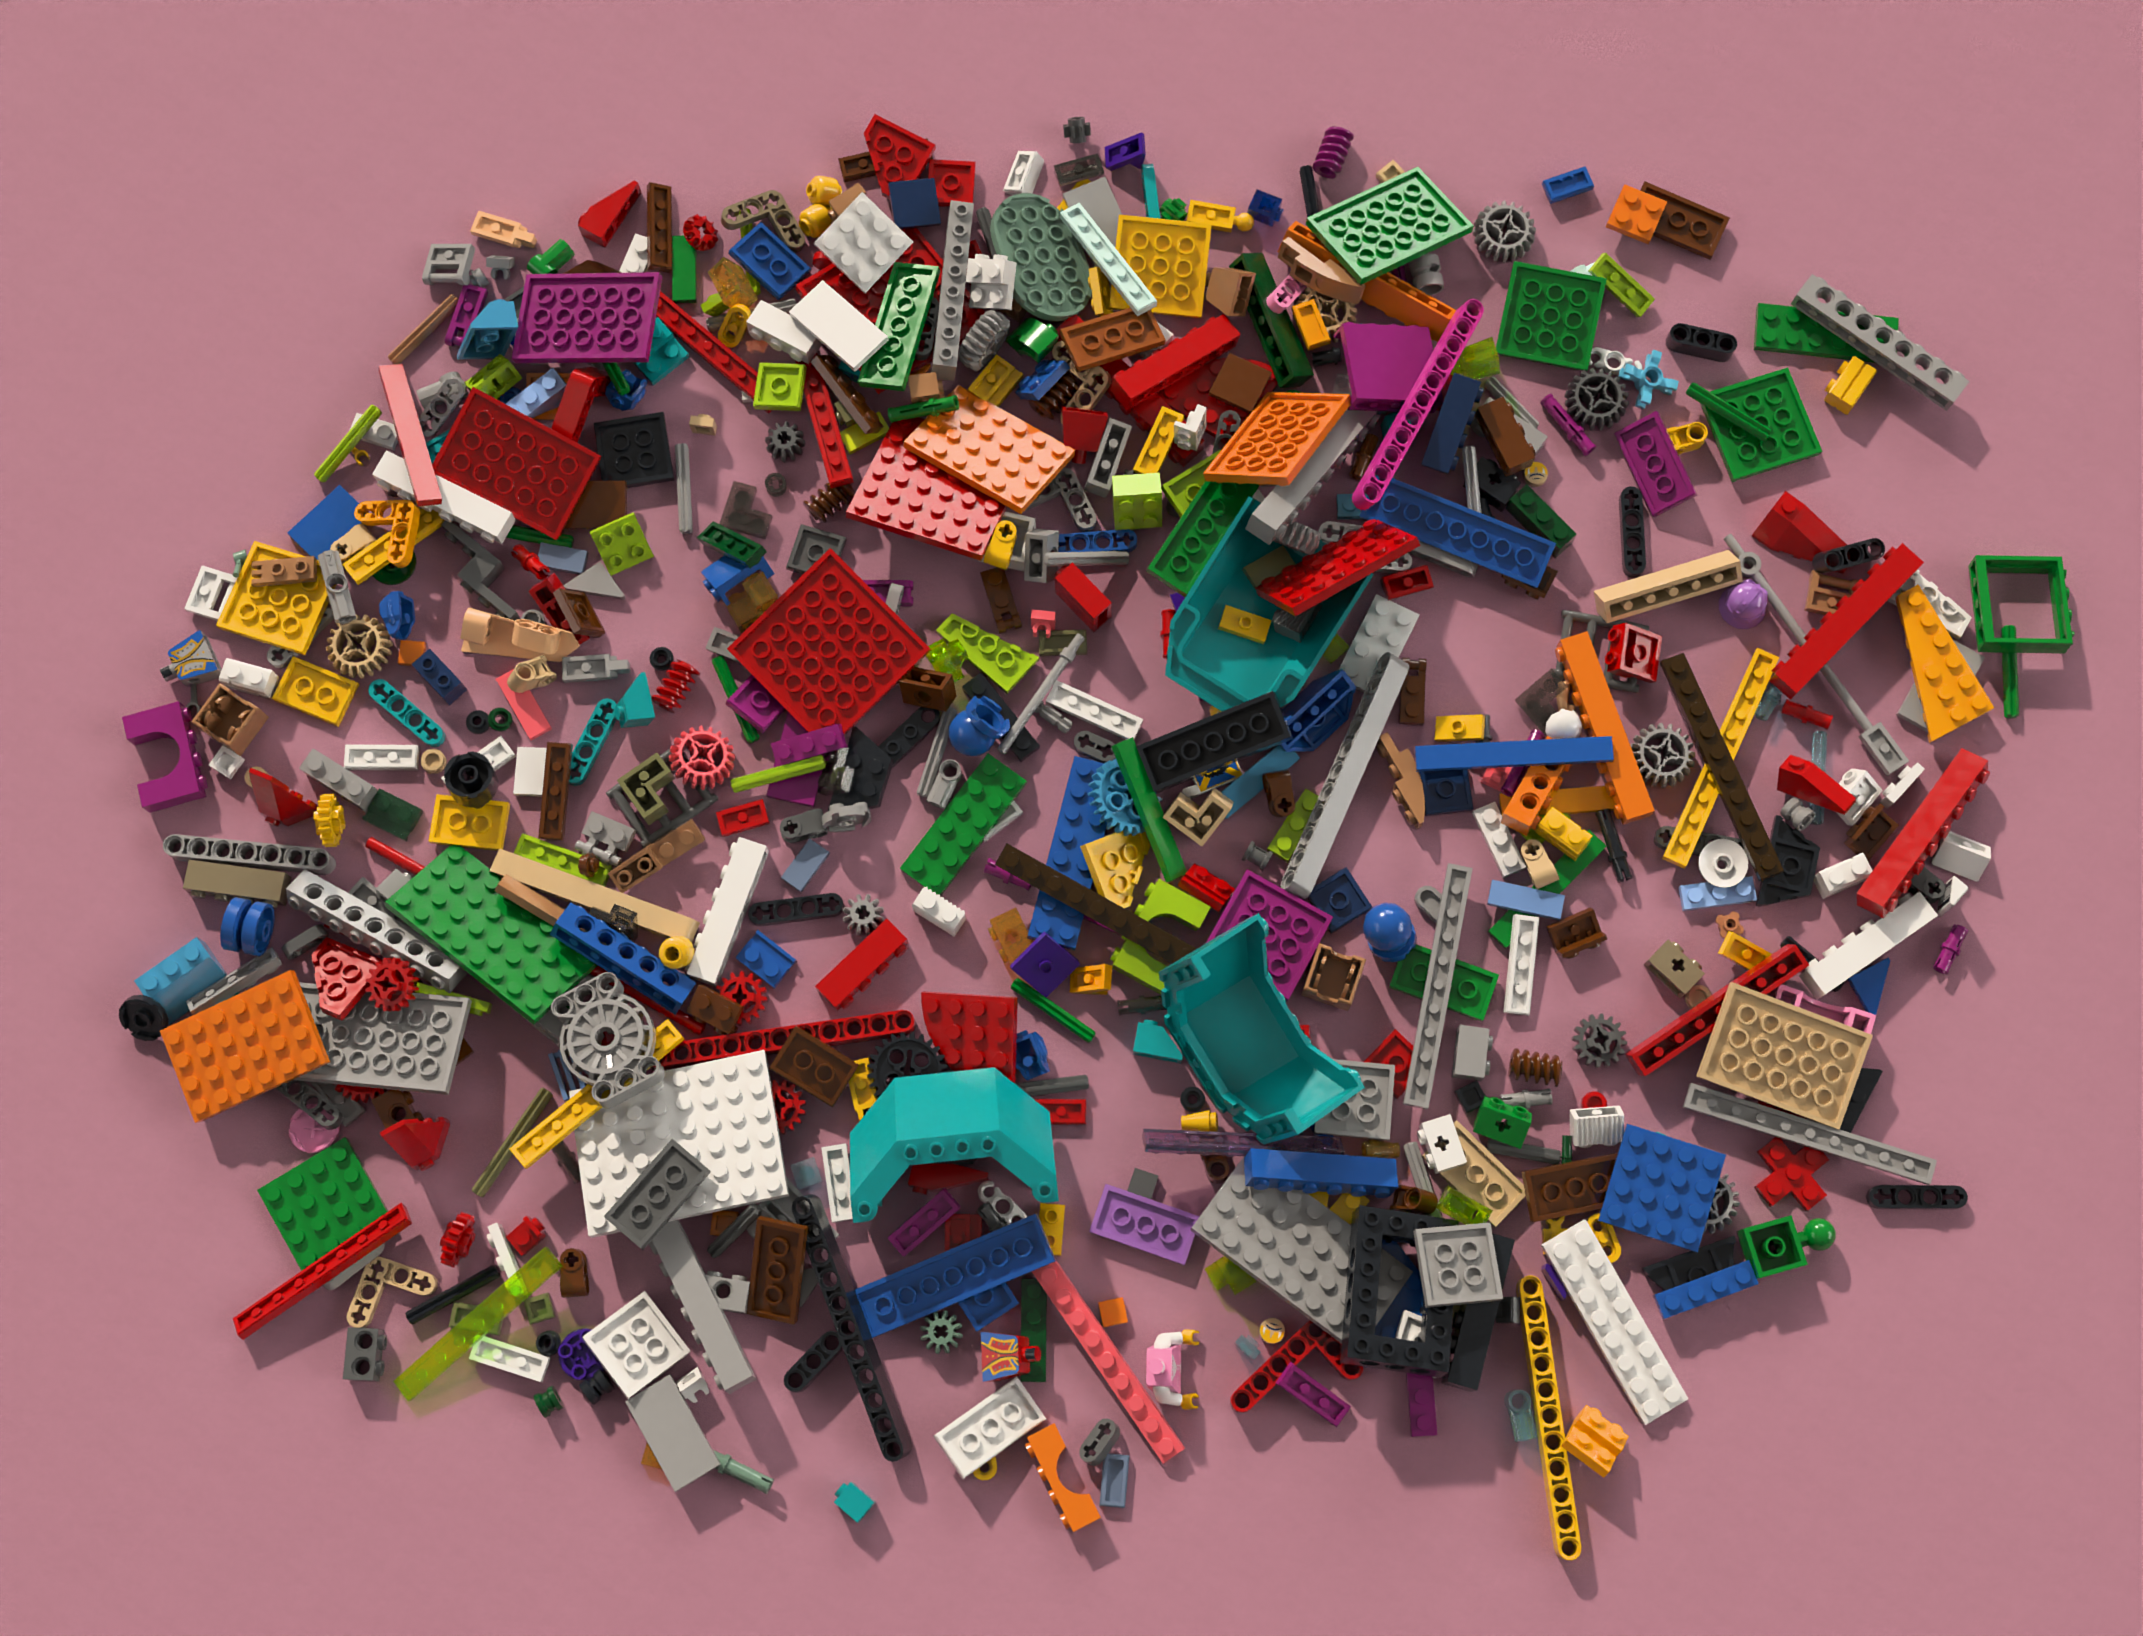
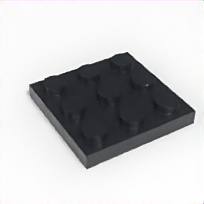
M664 412L594 423L597 451L602 456L599 461L602 481H627V488L675 481Z

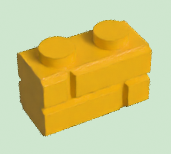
M1853 356L1849 363L1846 361L1842 363L1836 372L1840 374L1837 381L1832 378L1824 390L1828 393L1824 401L1836 407L1837 410L1845 415L1849 414L1877 373L1875 368L1865 364L1864 361L1856 356Z
M1553 807L1540 821L1535 832L1574 861L1585 850L1592 838L1590 833L1581 830L1579 825Z

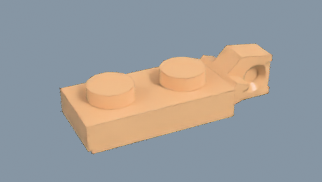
M478 211L470 230L474 236L514 248H520L521 245L534 248L537 243L535 234L527 232L528 229L523 227L521 223L482 211Z

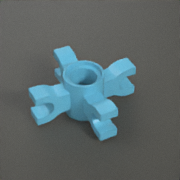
M1652 350L1651 355H1646L1644 370L1628 363L1625 365V369H1620V378L1634 381V386L1639 391L1635 407L1644 409L1646 404H1651L1653 389L1660 390L1667 395H1671L1672 390H1677L1679 381L1664 378L1661 369L1658 368L1662 356L1660 351ZM1646 376L1650 378L1651 383L1646 379Z

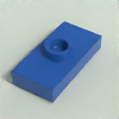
M1586 166L1543 180L1542 182L1550 204L1585 193L1594 188Z

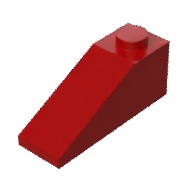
M634 180L590 206L588 211L583 213L578 221L581 235L606 248L642 193L638 182Z
M552 573L536 583L528 592L553 627L573 632L553 594L559 588L565 589L556 574ZM574 634L579 645L590 638L586 635Z
M1790 754L1779 767L1777 790L1843 815L1856 802V798L1813 762Z
M955 1164L912 1165L908 1185L913 1187L912 1192L927 1195L928 1191L934 1193L941 1191L943 1188L947 1190L987 1181L989 1173Z

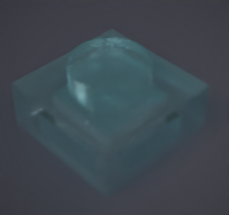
M815 1157L790 1165L799 1190L823 1182Z
M1241 1335L1234 1342L1252 1361L1261 1353L1257 1349L1260 1345L1250 1335L1246 1338Z

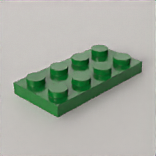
M1416 944V947L1412 948L1405 955V959L1397 962L1389 988L1422 1000L1431 949ZM1456 959L1447 1009L1483 1022L1499 974Z

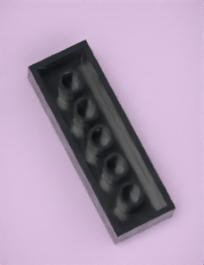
M1271 691L1136 747L1153 791L1160 793L1294 738L1277 695L1274 691Z
M1492 1233L1501 1288L1503 1290L1515 1240ZM1500 1301L1461 1304L1458 1312L1454 1313L1452 1327L1455 1329L1451 1336L1449 1372L1442 1377L1441 1384L1469 1392L1478 1390Z

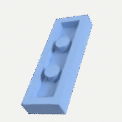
M1753 876L1744 877L1738 884L1727 888L1716 887L1708 882L1678 887L1682 911L1750 903L1757 900Z

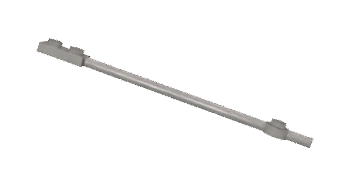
M1731 533L1727 535L1724 541L1740 560L1742 576L1746 578L1752 577L1756 584H1760V587L1767 590L1768 601L1799 643L1803 645L1806 642L1804 639L1806 634L1759 572L1761 568L1759 556L1753 552H1745ZM1744 563L1749 564L1751 569H1746ZM1826 663L1820 669L1821 673L1865 731L1859 736V739L1884 773L1888 776L1909 762L1908 758L1882 723L1879 722L1874 726L1871 724Z

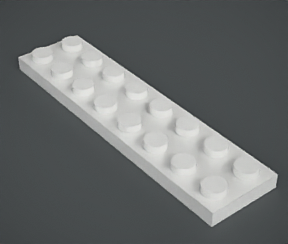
M1582 1220L1541 1245L1542 1249L1641 1422L1647 1425L1688 1400L1686 1393L1588 1222Z

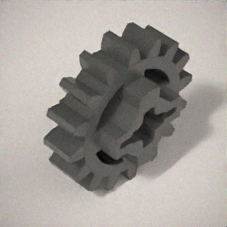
M1602 1013L1598 1015L1597 1019L1591 1014L1588 1017L1589 1022L1585 1019L1580 1021L1582 1028L1578 1026L1574 1028L1578 1035L1571 1038L1572 1041L1577 1042V1045L1573 1047V1051L1579 1050L1581 1052L1577 1058L1582 1059L1585 1057L1587 1059L1585 1065L1588 1066L1591 1062H1595V1068H1599L1601 1063H1603L1607 1068L1610 1066V1060L1614 1063L1619 1061L1616 1054L1623 1055L1625 1053L1621 1046L1627 1045V1041L1622 1040L1621 1037L1626 1034V1031L1619 1032L1618 1028L1621 1023L1619 1022L1614 1025L1612 1023V1016L1604 1020ZM1602 1026L1608 1028L1611 1032L1602 1029ZM1589 1028L1590 1035L1588 1039L1583 1040L1584 1033ZM1598 1037L1603 1039L1604 1043H1595L1594 1040ZM1615 1041L1614 1050L1610 1054L1609 1046ZM1588 1050L1595 1052L1597 1056L1592 1055Z

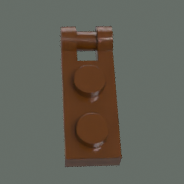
M996 567L980 572L999 634L1005 633L1010 628H1022L1004 569ZM1011 615L1010 619L1003 621L1002 616Z
M1402 657L1401 660L1409 664V670L1418 671L1417 676H1409L1408 670L1400 689L1399 724L1423 725L1427 660L1419 658L1417 661Z

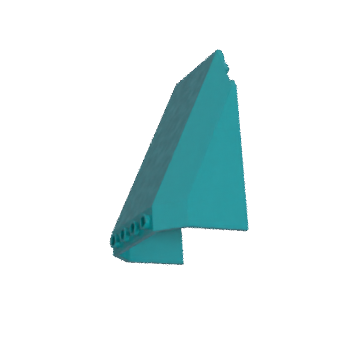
M1250 496L1245 501L1170 621L1165 676L1220 711L1227 710L1271 691L1276 693L1281 707L1293 701L1374 575L1371 573L1324 600L1320 612H1318L1301 643L1275 632L1272 618L1277 609L1281 610V608L1258 596L1256 589L1253 588L1242 569L1282 545L1274 541L1268 545L1245 529L1252 513L1261 504V502ZM1319 540V546L1315 550L1314 554L1322 550V547L1326 545V543L1322 540ZM1284 546L1295 564L1301 562L1302 558L1308 555ZM1225 605L1270 619L1271 623L1265 643L1261 644L1219 630L1218 627Z

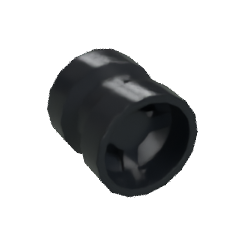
M601 1369L593 1373V1377L590 1380H584L579 1384L580 1389L593 1405L601 1400L602 1395L605 1393L609 1394L615 1389L610 1379Z

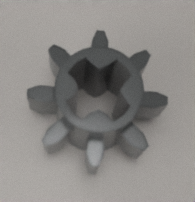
M1085 117L1068 118V124L1063 125L1064 138L1069 137L1070 143L1086 142V136L1091 135L1090 122L1085 123Z

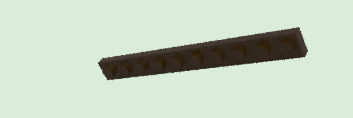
M1681 653L1662 660L1660 666L1758 880L1762 881L1781 874L1784 871L1685 654Z
M1006 843L995 863L996 866L1172 964L1197 949Z

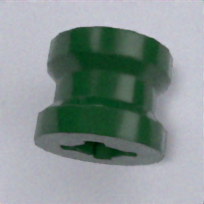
M554 1386L548 1387L547 1391L543 1394L537 1393L534 1395L535 1403L544 1418L550 1416L552 1411L564 1408L563 1402Z

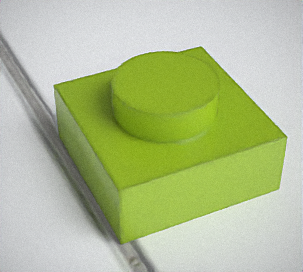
M716 293L709 296L707 301L700 306L705 314L714 317L731 308L733 303L729 297Z

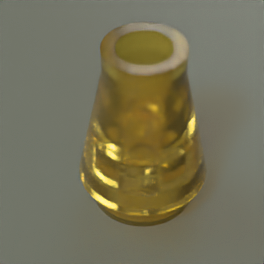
M1368 1139V1141H1363L1361 1152L1364 1157L1397 1158L1400 1156V1145L1398 1142L1392 1143Z

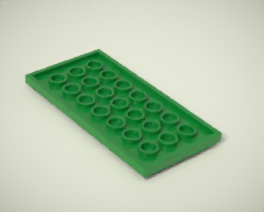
M450 845L386 900L385 907L535 1025L551 1010V1004L555 998L572 990L598 965L551 936L550 933L554 926L495 892L494 890L502 878L494 872H489L490 869L463 847Z

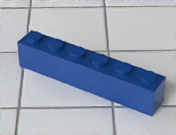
M1251 1148L1244 1157L1245 1186L1254 1187L1256 1190L1277 1188L1282 1192L1303 1190L1304 1193H1315L1320 1191L1327 1192L1329 1195L1348 1193L1354 1197L1375 1195L1376 1198L1382 1199L1391 1196L1398 1188L1396 1159Z

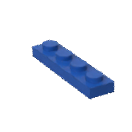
M1747 1260L1653 1295L1662 1319H1666L1758 1285L1759 1283L1750 1261Z

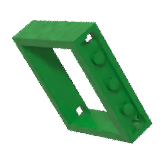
M1975 555L1968 568L1978 652L2065 654L2070 646L2073 645L2072 637L2075 634L2071 630L2070 625L2072 611L2068 609L2069 588L2065 585L2067 570L2063 568L2062 557ZM1987 573L2048 574L2056 639L1994 638Z

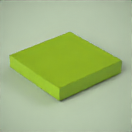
M759 363L753 407L760 410L801 411L806 365Z

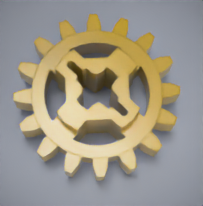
M322 794L320 801H318L319 807L314 812L316 834L320 836L323 846L337 847V845H340L339 840L342 839L343 829L346 828L344 809L342 805L339 806L337 796L334 794Z

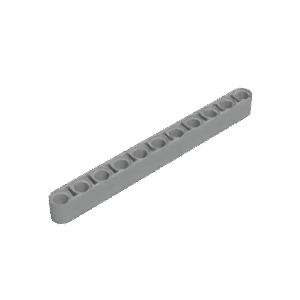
M1386 652L1380 657L1282 878L1281 888L1302 900L1308 898L1314 888L1408 673L1409 664L1390 652Z

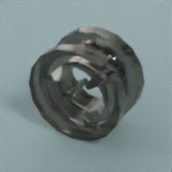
M772 473L765 479V487L770 495L778 497L786 492L787 483L782 474ZM774 480H778V483L782 484L779 485L778 489L770 486V484L773 485Z

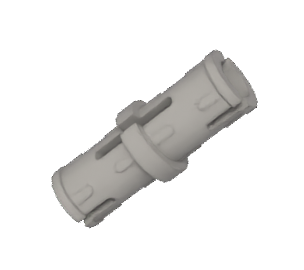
M1550 1088L1537 1091L1524 1089L1520 1093L1500 1094V1099L1505 1104L1513 1107L1521 1106L1525 1109H1530L1531 1106L1552 1105L1553 1103Z

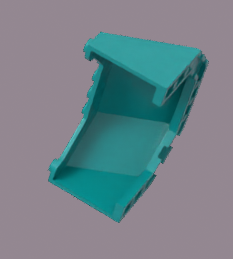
M1258 913L1159 972V979L1164 982L1165 987L1161 990L1162 1005L1167 1008V1014L1164 1015V1023L1214 1106L1221 1113L1229 1112L1234 1116L1232 1117L1233 1122L1246 1132L1251 1129L1258 1134L1256 1135L1257 1140L1265 1145L1300 1134L1365 1087L1361 1082V1076L1356 1070L1342 1067L1313 1046L1310 1038L1303 1033L1297 1017L1289 1010L1285 997L1277 990L1273 983V978L1268 972L1265 938L1268 937L1269 926Z
M995 1067L894 1078L850 1132V1199L853 1223L872 1220L877 1214L878 1206H883V1197L909 1165L993 1157L1032 1189V1194L1036 1200L1042 1203L1059 1201L1050 1111L1036 1102L1029 1094L1010 1081Z

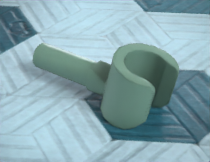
M246 549L233 553L235 561L233 577L235 578L239 577L242 565H244L247 558Z

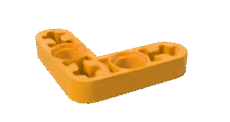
M411 500L365 501L358 504L355 508L354 516L366 526L393 525L387 559L397 568L408 566L413 556L420 519V508ZM392 508L391 514L383 518L384 511ZM404 529H408L407 536L400 539V533Z

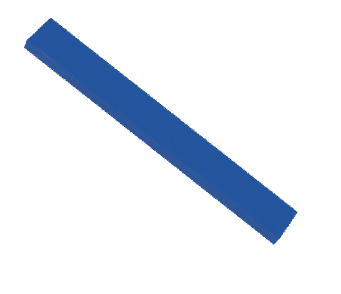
M1612 736L1415 746L1416 772L1613 762L1614 760Z

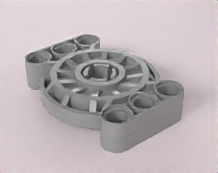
M611 972L602 973L555 998L551 1004L552 1013L563 1023L560 1034V1052L563 1061L577 1078L593 1086L591 1092L593 1098L600 1106L607 1109L613 1108L655 1086L665 1076L663 1066L653 1057L656 1045V1030L652 1018L635 999L623 994V984ZM609 983H615L611 990H605ZM592 994L591 1000L583 1002L585 996ZM627 1003L636 1006V1008H631ZM570 1006L567 1013L561 1014V1010L564 1007ZM643 1016L646 1017L648 1025H645L642 1021ZM604 1031H607L609 1034H615L613 1042L607 1046H601L602 1040L605 1037ZM568 1055H570L573 1059L572 1065L569 1061ZM656 1066V1070L652 1074L646 1075L649 1067ZM580 1072H585V1073L589 1076V1078H587V1077H585V1076H583V1075H581V1074H579V1073H580ZM633 1078L632 1084L624 1087L625 1080ZM611 1090L607 1098L601 1099L604 1091Z

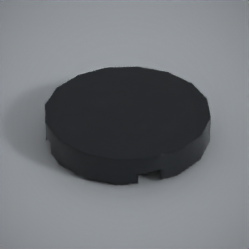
M133 995L127 998L119 1008L121 1025L125 1030L128 1028L132 1032L131 1035L137 1039L154 1041L161 1036L160 1030L168 1027L169 1019L165 1009L151 997Z

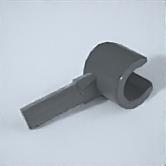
M191 684V699L185 708L188 707L192 711V708L196 706L198 713L202 706L198 704L196 684Z

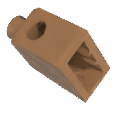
M1214 267L1212 273H1206L1205 286L1208 287L1206 300L1227 316L1245 317L1256 273L1233 268Z

